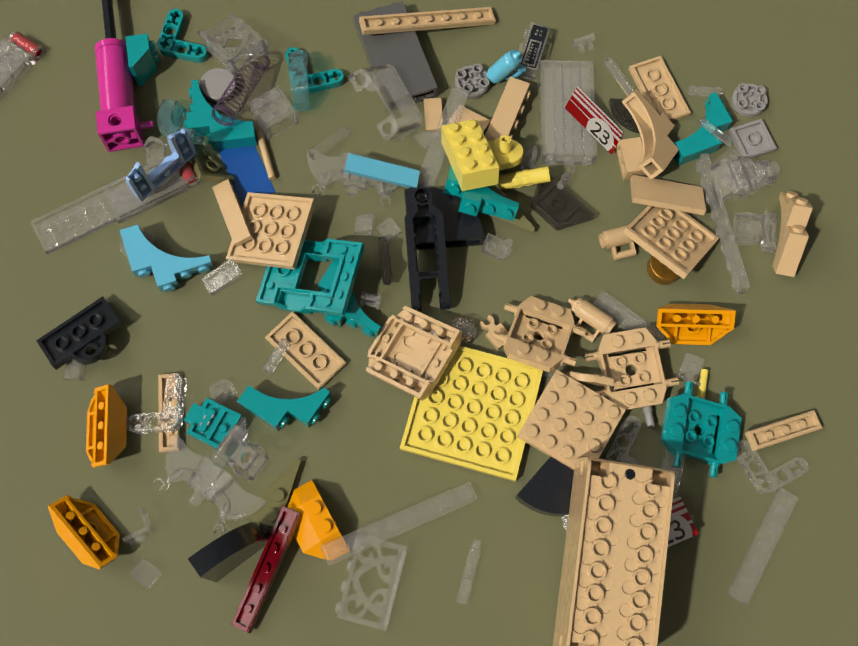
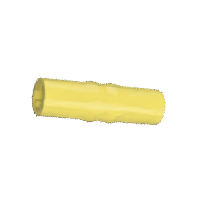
M549 166L500 174L497 186L504 190L551 182Z

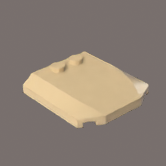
M404 306L402 308L403 311L387 319L368 350L369 364L366 367V371L370 375L423 401L431 395L460 346L462 332Z

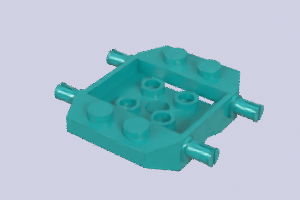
M686 381L684 393L667 398L661 442L667 451L674 455L673 467L681 468L683 457L692 458L710 465L709 477L717 478L720 464L735 461L737 458L742 418L728 406L729 393L720 392L719 403L693 396L694 383ZM717 416H718V417H720V419H719V426H718V433H717L715 454H713V453H712V449H713V445H714V443H715V441H714V435H715V428H716V426H717ZM696 425L701 429L700 435H697L694 431Z

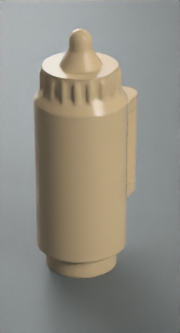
M628 225L605 230L599 234L601 247L611 248L614 260L636 255L634 241L623 233ZM625 244L630 246V249L617 252L615 248Z
M582 298L577 300L568 299L572 306L571 311L580 318L576 326L581 327L580 324L584 321L597 330L594 335L586 330L584 338L591 343L599 332L609 334L615 326L614 318L589 301Z

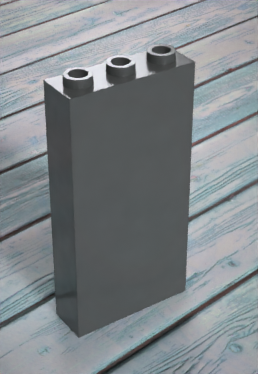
M403 1L353 15L356 32L387 112L421 102L426 98L437 97L438 87L415 31L362 34L359 23L360 16L407 13Z

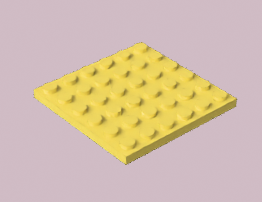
M459 346L431 395L423 401L414 397L400 450L515 482L525 442L517 438V435L534 408L543 370L512 359Z

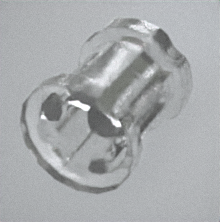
M363 290L360 307L369 306L379 310L382 293L377 295L366 293Z

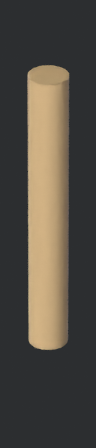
M257 130L255 133L269 180H274L276 176L263 131Z

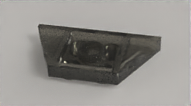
M552 177L551 182L537 184L530 208L555 230L558 231L594 219L595 214Z

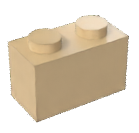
M641 138L619 140L616 152L623 180H630L632 174L645 177L646 174L639 167L643 155Z

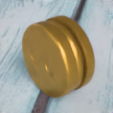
M651 256L648 260L647 273L654 282L661 285H669L680 277L654 256Z

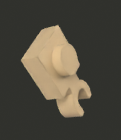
M488 315L487 320L490 324L485 325L481 321L479 325L481 329L488 331L485 337L499 350L504 345L502 341L492 339L494 331L505 335L509 332L501 323L496 326L494 318Z

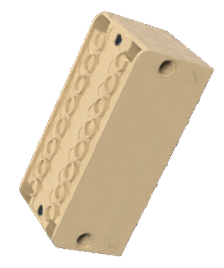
M591 457L575 459L553 646H657L675 482L674 470Z

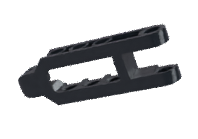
M418 187L412 195L413 207L404 218L411 308L418 312L422 311L419 280L437 278L440 310L450 309L443 213L433 205L430 190L426 187ZM417 217H430L433 220L437 271H418L416 233L414 228V221Z

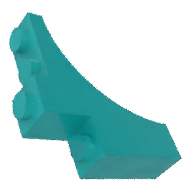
M191 80V88H188L193 103H190L191 112H186L187 120H184V127L189 131L190 136H207L208 144H212L214 151L257 146L256 130L253 121L235 120L217 112L203 97L199 81Z
M450 164L443 193L461 197L458 212L477 216V213L480 212L514 221L519 207L518 202L495 193L487 186L462 191Z
M332 261L318 283L320 292L330 293L339 261ZM353 289L345 316L323 313L325 321L332 326L337 325L341 327L344 321H346L345 323L353 329L357 327L363 330V334L371 338L372 336L377 337L381 331V326L373 322L359 307L353 294Z

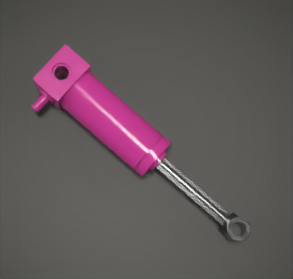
M102 0L106 39L100 40L94 47L101 111H96L97 132L108 152L144 147L143 129L154 128L153 121L141 122L136 113L133 78L128 64L127 45L125 41L116 39L112 0Z

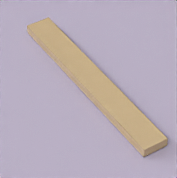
M492 7L359 17L363 35L494 25L496 22Z

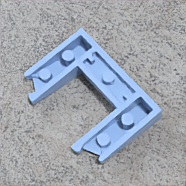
M183 128L167 136L172 154L167 156L159 166L153 168L148 175L137 161L134 168L125 178L130 191L141 202L197 154L186 129Z

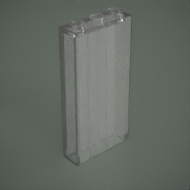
M540 60L538 68L540 162L547 165H594L597 158V140L565 109L577 86L595 103L593 61Z

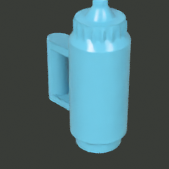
M511 50L496 61L487 71L486 76L489 81L495 84L503 79L509 80L510 76L517 79L526 71V67L519 64L522 60L521 52Z

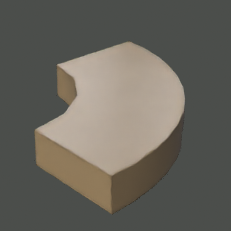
M572 371L564 373L583 384L613 386L614 383L613 378Z

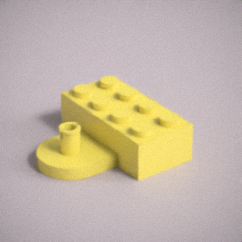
M477 119L441 126V143L462 191L497 185L499 170L513 168L519 165L523 159L521 144L512 140L510 136L503 135L500 139L487 141Z

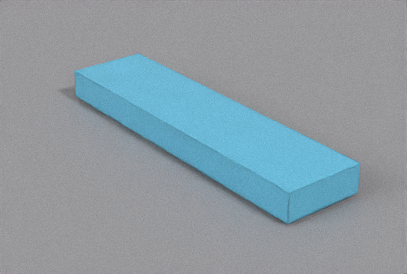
M348 153L344 170L345 173L406 188H417L420 173L419 170Z

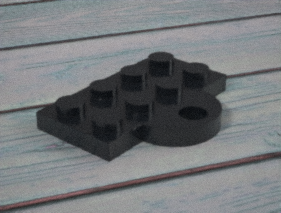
M102 296L36 341L55 370L72 359L79 364L88 365L97 362L105 355L109 346L107 336L123 324ZM92 349H97L93 355H89Z

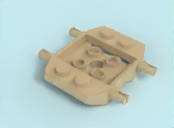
M533 296L524 300L519 306L506 302L504 310L514 313L513 323L508 334L505 335L494 331L492 339L503 342L507 358L546 372L558 369L563 363L575 366L577 359L566 356L564 352L570 335L572 336L574 333L584 337L586 329L574 324L571 309ZM537 319L543 320V321L548 322V323H551V324H550V325H547V324L538 322ZM539 335L543 340H537L534 336Z
M645 327L604 334L598 350L594 353L585 354L586 362L597 360L602 376L613 378L614 383L613 386H604V390L596 391V393L625 410L662 404L666 389L670 386L679 385L678 377L664 378L659 349L670 348V340L656 341ZM642 348H645L646 350L642 352L630 353L613 357L608 356V354L637 350ZM626 366H633L636 371L635 375H628L625 371ZM652 383H653V385H650V386H644V387H639V388H633V389H627V390L616 391L617 389H623V388H629V387H635V386H640V385H646V384H652Z

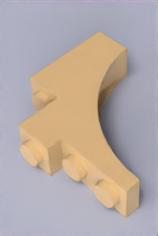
M636 89L622 103L632 115L640 132L643 155L639 167L650 179H653L665 170L679 150L667 136L675 125L664 113L659 115Z
M787 191V193L780 192L779 195L781 228L772 267L775 274L794 277L809 238L805 228L813 208L809 201L800 197L798 193Z

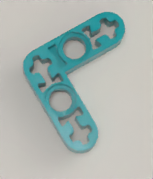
M180 9L170 10L157 42L159 52L168 57L197 63L205 62L208 58V53L203 45L178 40L185 18ZM170 29L176 31L173 35L167 34V31ZM182 47L187 48L185 53H179L178 50Z
M295 47L286 50V61L293 87L297 94L306 95L339 87L344 83L343 72L339 69L307 75L300 50ZM291 55H295V56H296V61H297V62H294V63H293V58H292ZM296 68L302 69V72L300 74H294L293 70ZM322 79L324 82L321 85H316L314 81Z

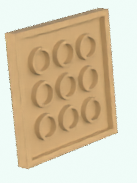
M248 192L242 211L253 239L238 247L231 241L226 259L229 262L296 270L316 205L314 198Z
M649 205L623 231L626 236L682 279H685L719 239V237L685 212Z
M556 369L517 438L574 470L575 459L584 457L599 459L625 409Z

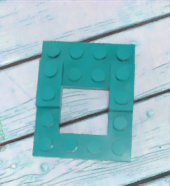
M305 239L296 270L266 267L256 302L261 305L275 306L279 310L345 316L365 245L361 242L326 239L322 242ZM307 260L328 262L329 260L339 261L330 293L299 289Z

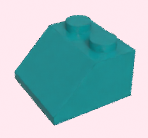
M147 33L126 36L129 69L138 87H141L158 69L157 61H160L158 51H155L154 41L150 40Z

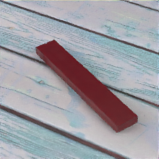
M282 506L231 625L246 633H252L302 517L301 513Z

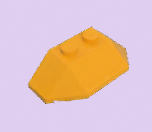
M672 303L658 308L656 327L672 344L711 345L728 332L734 330L736 310L710 304Z
M110 384L94 389V396L91 399L87 412L86 453L94 468L110 465L126 447L127 407Z
M311 480L294 489L288 508L302 514L294 533L302 552L330 562L349 553L350 550L314 482Z
M65 495L48 505L58 535L82 564L100 570L117 559L120 533L94 503Z

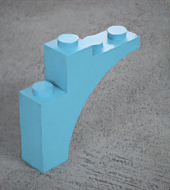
M139 225L119 230L134 275L136 277H146L153 272L157 287L161 292H170L175 287L180 286L179 278L187 279L192 274L198 272L206 273L210 268H214L209 255L184 258L159 250L145 238Z

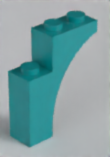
M717 92L710 94L705 102L706 113L703 125L694 134L674 143L679 149L674 156L678 166L717 152L722 144L718 133L729 128L732 123V117L727 112L723 100L718 96Z
M248 385L237 400L241 407L277 431L287 425L289 415L308 428L311 424L315 425L320 418L319 413L323 408L326 409L332 401L330 391L324 387L306 397L279 399L265 395Z

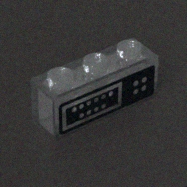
M530 22L529 28H525L522 38L525 40L524 43H520L518 49L522 57L519 64L526 67V71L520 75L521 77L535 80L549 37L550 27Z

